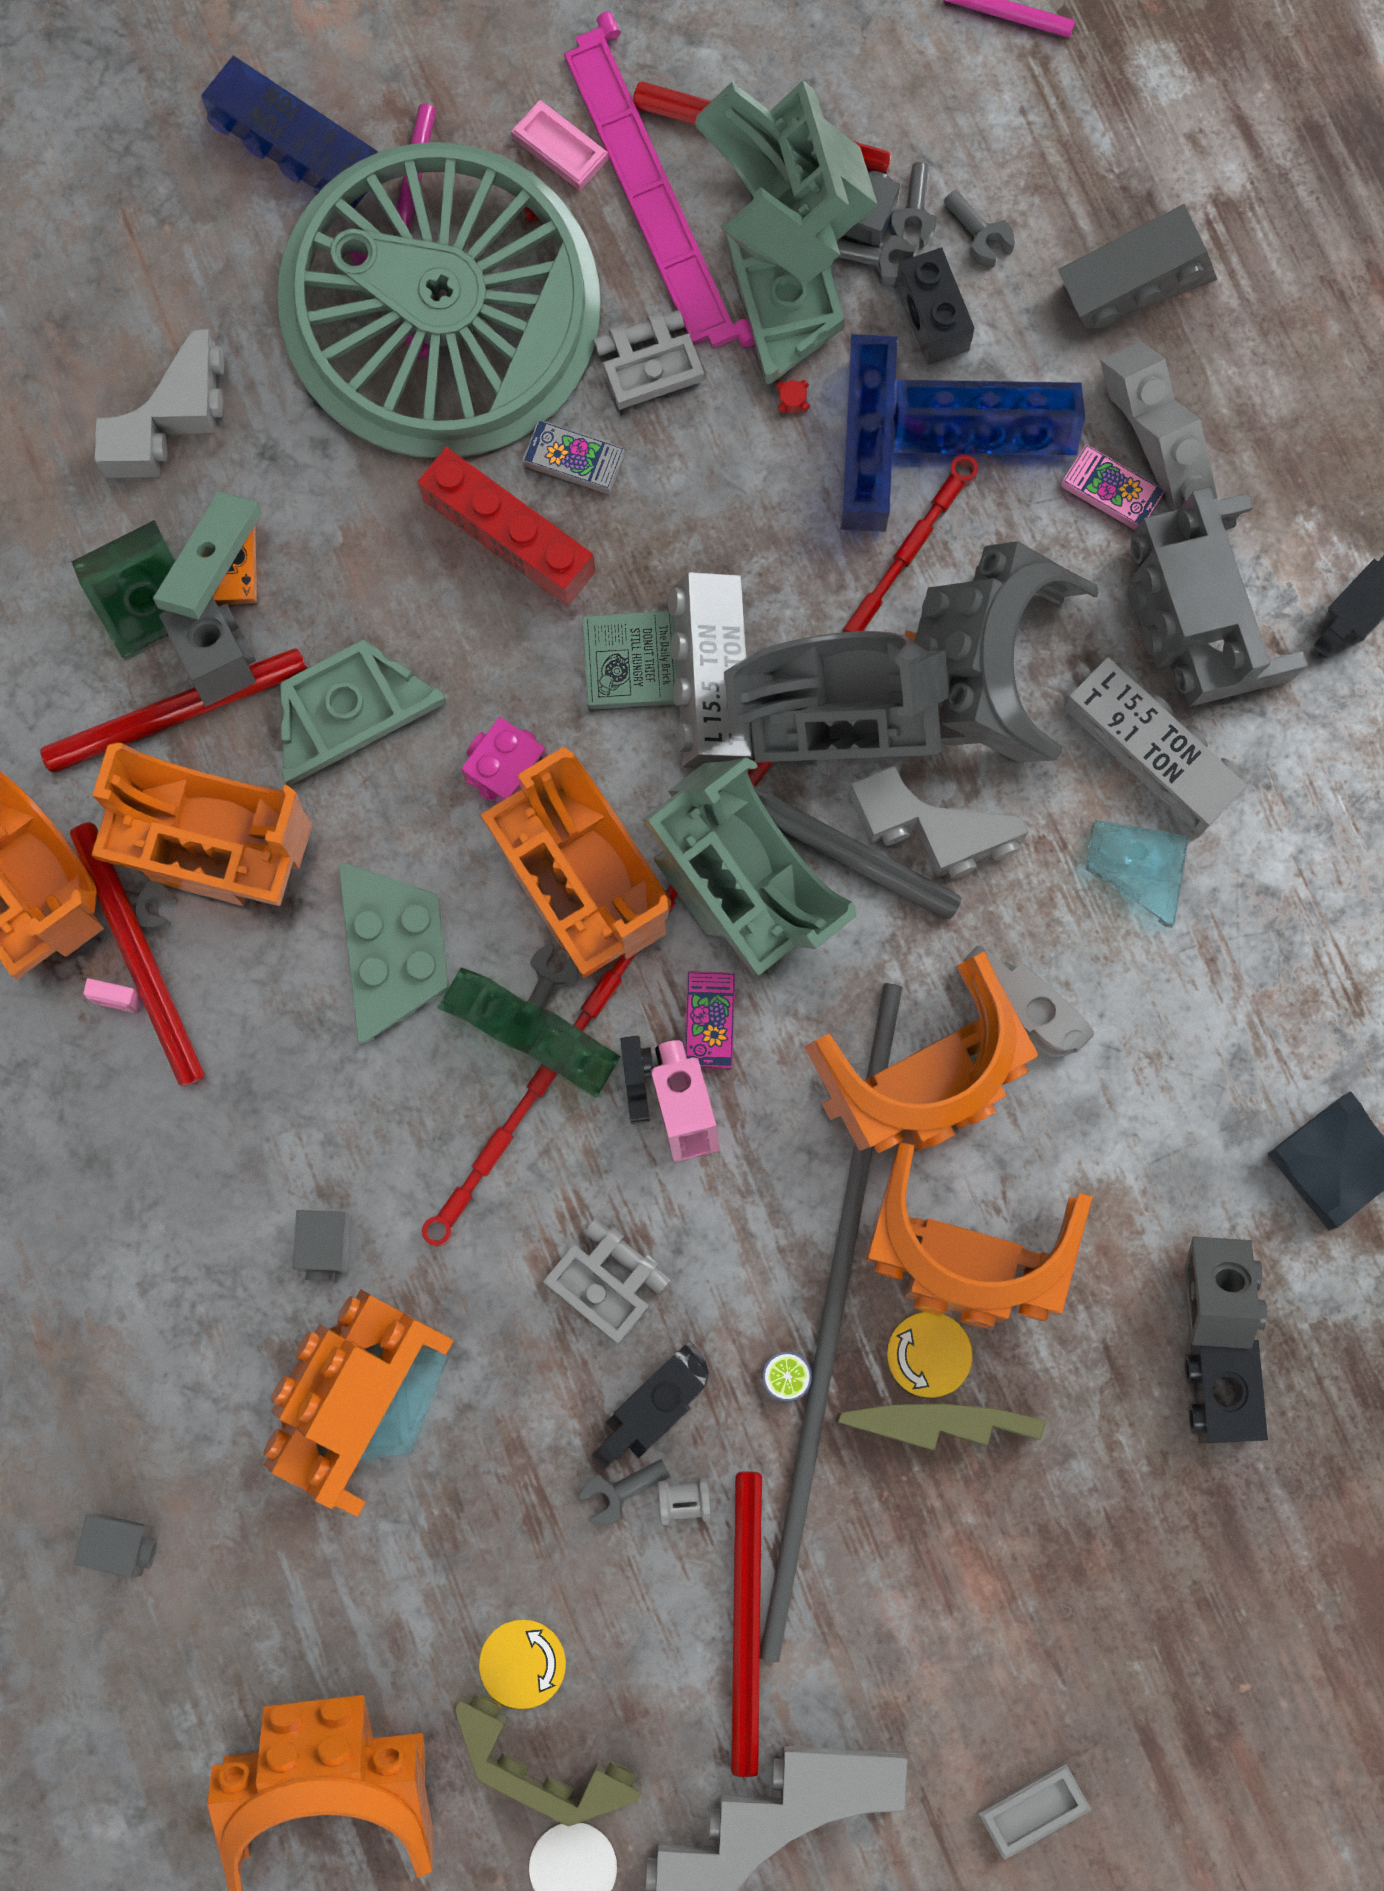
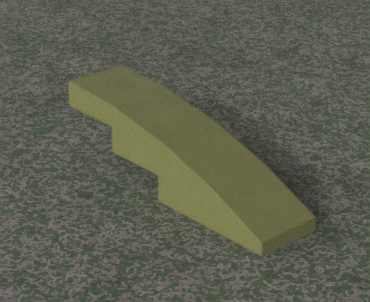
M906 1404L842 1412L838 1414L836 1423L924 1449L935 1450L939 1432L981 1445H988L992 1428L1034 1440H1041L1046 1420L993 1408L953 1404Z

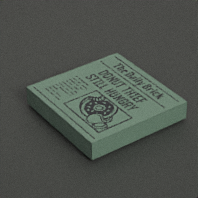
M669 611L582 616L588 710L675 704L673 688L675 680L678 678L677 661H674L671 656V640L675 633V620Z

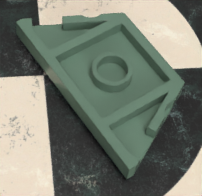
M725 232L727 247L766 384H770L844 329V315L829 267L827 270L820 272L806 285L782 266L764 263L754 258Z
M364 639L281 682V705L283 707L281 740L283 742L284 766L282 768V778L286 785L291 786L446 704V698L442 691L436 687L433 689L414 676L412 671L397 661L390 660L382 654V651Z
M347 863L339 864L357 1036L358 1043L365 1045L375 1040V1036L396 1022L400 1023L413 1015L420 1006L434 1001L450 990L440 901L435 893Z

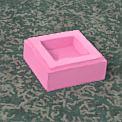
M87 978L83 995L95 1005L135 1014L140 1012L142 999L139 992L134 988Z

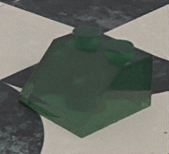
M155 520L71 561L82 589L122 658L168 636L158 615L166 610L159 609L153 597L175 563L176 558Z

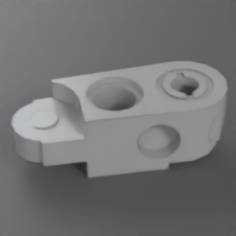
M976 946L965 957L964 961L985 951L1003 990L1031 1042L1043 1053L1051 1057H1064L1078 1052L1094 1036V1031L1085 1018L1022 961L1017 967L1009 962L1003 964L991 952H988L981 946Z

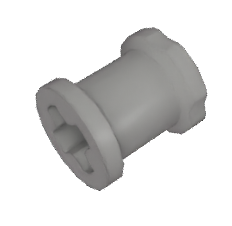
M700 1477L698 1483L668 1485L666 1480L658 1481L662 1526L670 1525L671 1520L701 1517L704 1522L711 1521L708 1477Z

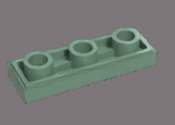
M217 492L153 597L159 609L199 620L263 513L259 502Z

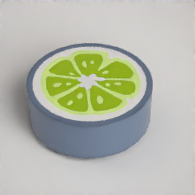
M781 1352L774 1355L766 1363L762 1378L765 1389L773 1398L789 1402L801 1398L808 1391L811 1385L812 1373L809 1364L802 1356L793 1352Z

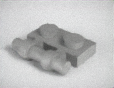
M679 310L662 315L660 311L647 315V321L624 328L621 324L609 328V334L593 339L598 356L614 351L618 355L617 358L603 362V368L619 410L705 381L704 371L690 334L671 338L670 332L684 328L683 318ZM652 338L657 343L635 352L631 348V345Z
M596 1218L584 1232L585 1235L598 1245L594 1251L588 1256L578 1246L573 1244L543 1282L619 1345L650 1307L635 1293L645 1283L660 1295L671 1279L657 1269L659 1263L652 1257L647 1255L644 1258L624 1242L625 1235L618 1229L613 1227L610 1230ZM610 1256L631 1272V1275L623 1284L602 1267Z

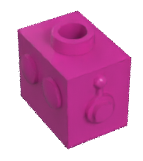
M499 716L487 734L480 732L471 742L466 752L469 758L461 768L467 784L477 788L478 794L488 802L492 800L500 803L521 790L517 775L547 757L546 747L535 741L536 737L529 731L519 730Z

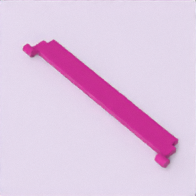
M610 11L603 12L596 19L599 28L575 37L578 48L564 53V58L602 144L608 152L610 162L676 311L679 310L682 315L684 329L687 334H690L693 345L709 339L714 349L739 338L742 347H750L754 345V340L748 318L741 319L733 324L606 42L617 39L621 31L613 13Z

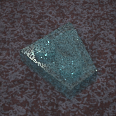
M1095 820L1092 825L1085 869L1101 881L1111 883L1117 888L1119 894L1133 904L1137 902L1159 918L1158 922L1163 926L1172 928L1176 921L1189 836Z
M438 1351L417 1354L361 1459L413 1453L421 1432V1426L434 1399V1393L441 1374L449 1360V1351L446 1355Z

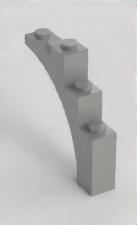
M784 1746L783 1759L773 1760L772 1790L782 1791L781 1798L721 1795V1808H711L709 1840H719V1847L659 1844L658 1858L648 1857L646 1890L737 1891L761 1863L788 1842L826 1823L864 1813L905 1811L907 1757L904 1752Z

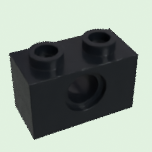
M941 247L900 261L895 286L926 364L929 365L969 351L975 327L943 248Z
M1254 1340L1252 1349L1191 1344V1354L1185 1355V1375L1187 1383L1194 1384L1196 1404L1189 1405V1423L1192 1434H1198L1199 1443L1268 1440L1259 1340ZM1220 1378L1230 1381L1235 1390L1234 1399L1228 1406L1220 1405L1213 1396L1214 1384Z

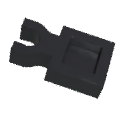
M639 1035L622 1037L620 1041L631 1124L650 1122L645 1077L652 1076L651 1047L641 1048Z

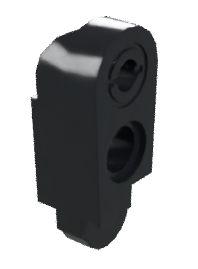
M1384 555L1379 561L1374 558L1328 607V612L1336 620L1313 645L1326 658L1341 646L1351 633L1355 634L1361 641H1364L1384 619Z
M691 1341L676 1352L615 1410L614 1414L606 1421L614 1433L591 1455L603 1470L607 1469L615 1460L621 1457L628 1448L640 1458L691 1409L688 1404L704 1389L709 1375L706 1364L707 1358Z

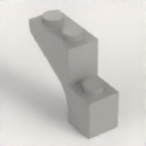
M209 329L194 330L188 335L152 396L145 404L124 415L96 418L95 463L105 478L160 477V461L167 460V439L165 434L215 433L216 417H222L223 397L221 389H216L217 374H223L224 355L222 346H216Z
M1142 341L1100 359L1109 399L1122 410L1133 426L1159 487L1165 490L1163 497L1169 510H1179L1193 491L1210 487L1214 499H1217L1218 496L1201 419L1175 400L1166 359Z
M896 766L851 783L849 796L871 845L883 841L885 846L898 843L911 835L910 829L915 828L937 878L948 873L951 879L964 876L977 868L975 862L989 856H993L995 861L1010 857L1021 850L1019 844L1023 843L1028 834L1023 820L1017 816L939 808L922 802L905 786Z

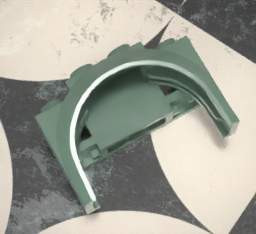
M803 80L771 111L734 82H731L696 117V128L727 159L754 198L728 223H723L721 229L754 258L764 263L782 266L806 285L820 272L827 270L833 261L840 256L837 240L856 223L864 220L871 210L878 205L861 148L823 118L816 91Z
M745 757L731 761L702 764L668 791L671 798L642 821L663 849L653 860L707 935L725 937L750 973L759 976L794 947L817 949L854 919L856 911L852 901L832 891L809 868L782 834L762 804L750 781L748 770L755 769L758 766L754 761Z

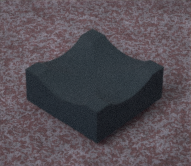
M1351 1091L1341 1096L1267 1153L1328 1231L1341 1226L1384 1191V1136L1374 1125L1362 1104Z

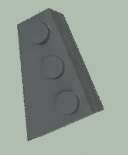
M1185 204L1058 269L1078 315L1087 330L1093 327H1106L1118 320L1119 317L1217 280L1208 252Z

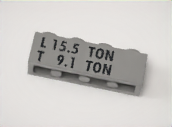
M688 572L673 586L668 598L669 613L671 616H674L675 633L671 640V656L674 661H677L678 678L674 683L673 699L675 705L679 706L680 724L676 730V747L678 751L682 752L683 767H700L704 763L731 761L745 757L749 759L752 757L750 722L729 725L724 671L746 658L741 576Z
M1107 657L1069 696L1063 709L1201 835L1247 787V784L1242 780L1243 775L1241 771L1228 759L1222 758L1220 760L1207 748L1208 743L1200 732L1190 726L1185 728L1172 716V708L1164 699L1155 694L1150 696L1137 684L1139 682L1137 676L1129 667L1123 663L1116 665Z

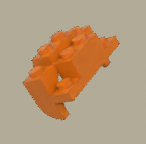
M361 1289L356 1298L350 1296L346 1300L337 1317V1325L329 1329L319 1324L315 1333L312 1331L307 1332L300 1342L295 1355L299 1359L294 1366L290 1377L284 1375L280 1379L271 1397V1402L275 1404L271 1412L281 1420L282 1430L277 1428L273 1432L263 1453L267 1457L264 1465L272 1474L305 1490L316 1502L332 1510L336 1506L356 1517L359 1516L366 1501L344 1488L422 1345H426L446 1355L454 1342L453 1339ZM377 1344H380V1347L384 1349L380 1357L365 1350ZM316 1443L329 1449L325 1457L319 1455Z

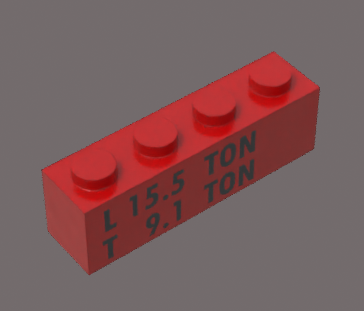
M448 447L444 448L417 481L422 499L426 504L566 607L570 605L595 574L593 553Z

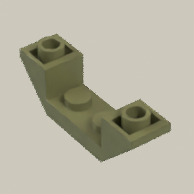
M475 1693L472 1699L463 1696L459 1700L455 1712L477 1781L568 1827L637 1802L642 1791V1785L634 1782L637 1774L610 1761L607 1768L597 1763L579 1801L572 1797L574 1789L566 1783L547 1776L545 1782H542L526 1774L529 1768L527 1764L508 1754L502 1753L500 1759L491 1756L508 1720L507 1717L499 1714L502 1706L478 1693Z

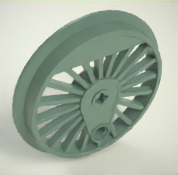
M444 142L416 143L378 152L355 163L326 184L304 210L289 237L279 272L277 294L279 321L289 358L299 378L324 411L350 432L378 447L398 454L426 459H436L445 447H448L461 458L479 456L496 451L532 433L538 420L548 421L571 396L589 364L595 347L593 339L597 338L601 306L599 279L589 243L579 223L558 195L530 171L501 155L468 145ZM445 172L439 243H435L432 240L417 173ZM455 173L481 179L482 181L455 244L450 246L449 236ZM402 176L407 177L422 240L413 238L381 184ZM495 185L516 197L469 251L465 253L464 249L492 186ZM370 190L398 236L382 234L354 210L350 204ZM526 206L544 224L476 263L479 257ZM341 215L356 229L344 230L335 239L325 235L335 219ZM550 237H553L559 248L555 261L483 276ZM318 248L331 253L334 274L311 271ZM354 251L361 252L367 257L365 262L358 266L346 264L343 258L348 253ZM547 277L540 295L487 290ZM308 286L352 290L364 301L308 312ZM441 289L447 291V296H442L439 301L432 299V294L437 295ZM486 304L534 310L529 321L525 322ZM377 312L385 315L322 351L311 329V326ZM482 318L522 335L517 349L482 321ZM393 326H399L394 334L348 384L329 364ZM474 331L511 362L503 382L472 335ZM409 335L413 336L414 338L384 406L381 407L359 394L358 392ZM461 341L464 342L496 395L490 412L476 417L457 345ZM425 343L430 344L424 416L423 419L404 416L394 411L421 348ZM447 345L464 419L436 421L434 420L439 351L441 346Z

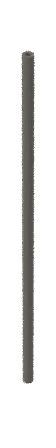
M884 983L866 1079L888 1068L902 986ZM854 1143L813 1365L812 1380L809 1387L760 1653V1659L779 1662L873 1146L859 1151L856 1143Z

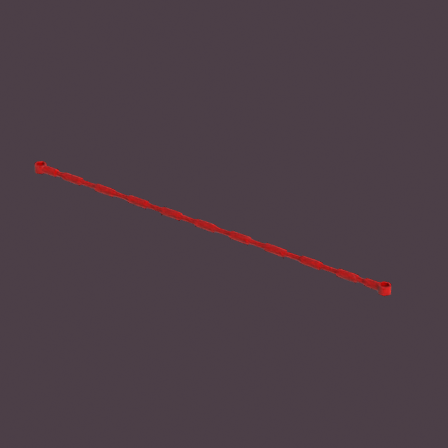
M962 454L953 459L948 478L931 501V509L923 520L919 519L894 554L893 558L895 561L874 591L867 593L843 628V632H858L866 629L882 606V598L902 569L909 567L933 532L932 526L940 514L947 512L963 487H967L975 481L978 463L972 456ZM964 465L969 467L972 473L968 476H961L956 472V468ZM805 708L795 709L791 711L803 710ZM755 762L758 767L748 770L752 785L757 787L773 762ZM671 884L665 891L671 900L669 913L676 904L674 899L678 895ZM636 954L628 959L621 955L611 971L606 970L581 1006L580 1010L582 1013L557 1049L552 1048L527 1084L526 1088L528 1091L503 1127L496 1129L471 1165L474 1169L460 1188L458 1186L455 1188L437 1216L429 1218L423 1224L422 1236L427 1243L435 1247H441L451 1240L453 1225L473 1198L470 1194L483 1175L485 1177L488 1176L514 1138L512 1133L537 1097L542 1098L567 1062L568 1057L566 1055L591 1019L596 1020L622 982L620 977ZM435 1223H442L446 1228L445 1236L438 1241L432 1240L429 1237L430 1227Z

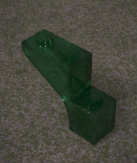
M463 967L459 969L437 1009L472 1031L498 1042L595 1098L600 1094L621 1057L554 1012L526 1002L492 979Z

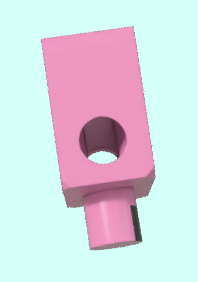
M680 1040L668 1041L658 1045L655 1048L659 1066L651 1069V1074L673 1162L720 1151L717 1126L698 1058L687 1059L683 1042Z

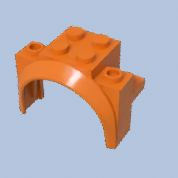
M114 743L107 746L92 794L105 809L91 855L96 860L142 871L151 881L178 890L244 906L246 898L280 906L291 868L300 869L313 824L302 809L297 793L288 785H283V790H277L234 781L146 755L122 743Z
M562 747L519 773L517 776L521 790L480 814L483 822L505 854L512 873L560 948L566 950L583 978L620 955H623L625 959L630 958L666 935L665 920L668 919L671 900L633 839L572 751Z
M0 770V961L10 975L18 980L55 951L67 957L102 931L104 927L94 915L96 886L91 875L82 864L80 857L41 808L11 778Z
M985 951L956 966L975 1002L979 1019L875 1075L862 1080L854 1071L830 1033L804 1046L831 1096L830 1099L821 1104L830 1120L842 1117L859 1151L874 1146L877 1153H880L894 1145L898 1146L900 1142L914 1145L916 1151L926 1147L931 1148L955 1135L951 1126L956 1124L957 1128L960 1129L968 1124L973 1125L996 1113L997 1110L993 1103L1007 1096L1002 1088V1084L1005 1085L1029 1072L1025 1063L1039 1055L1003 990ZM966 1048L969 1050L971 1056L977 1054V1057H976V1060H975L974 1064H973V1062H972V1060H971V1058H970V1056H969V1054H968Z
M900 1142L895 1150L881 1205L877 1209L873 1224L874 1231L865 1260L866 1262L876 1264L874 1273L897 1280H903L904 1273L910 1274L904 1297L914 1299V1309L941 1316V1313H945L946 1309L962 1313L960 1322L983 1329L994 1327V1323L998 1324L1008 1320L1011 1307L1016 1305L1020 1306L1019 1315L1047 1322L1049 1314L1054 1316L1062 1314L1093 1197L1083 1193H1078L1077 1198L1070 1196L1061 1229L1050 1253H1034L1022 1248L1023 1245L930 1218L923 1220L908 1217L906 1190L915 1146ZM1017 1269L1024 1270L1022 1277L1014 1279Z
M364 1695L263 1706L259 1752L224 1756L223 1764L212 1765L207 1806L228 1891H243L241 1880L243 1858L250 1857V1842L257 1835L270 1827L289 1820L318 1815L347 1816L377 1824L393 1833L404 1844L417 1877H423L432 1872L433 1824L425 1788L426 1745L424 1734L416 1733L373 1738Z

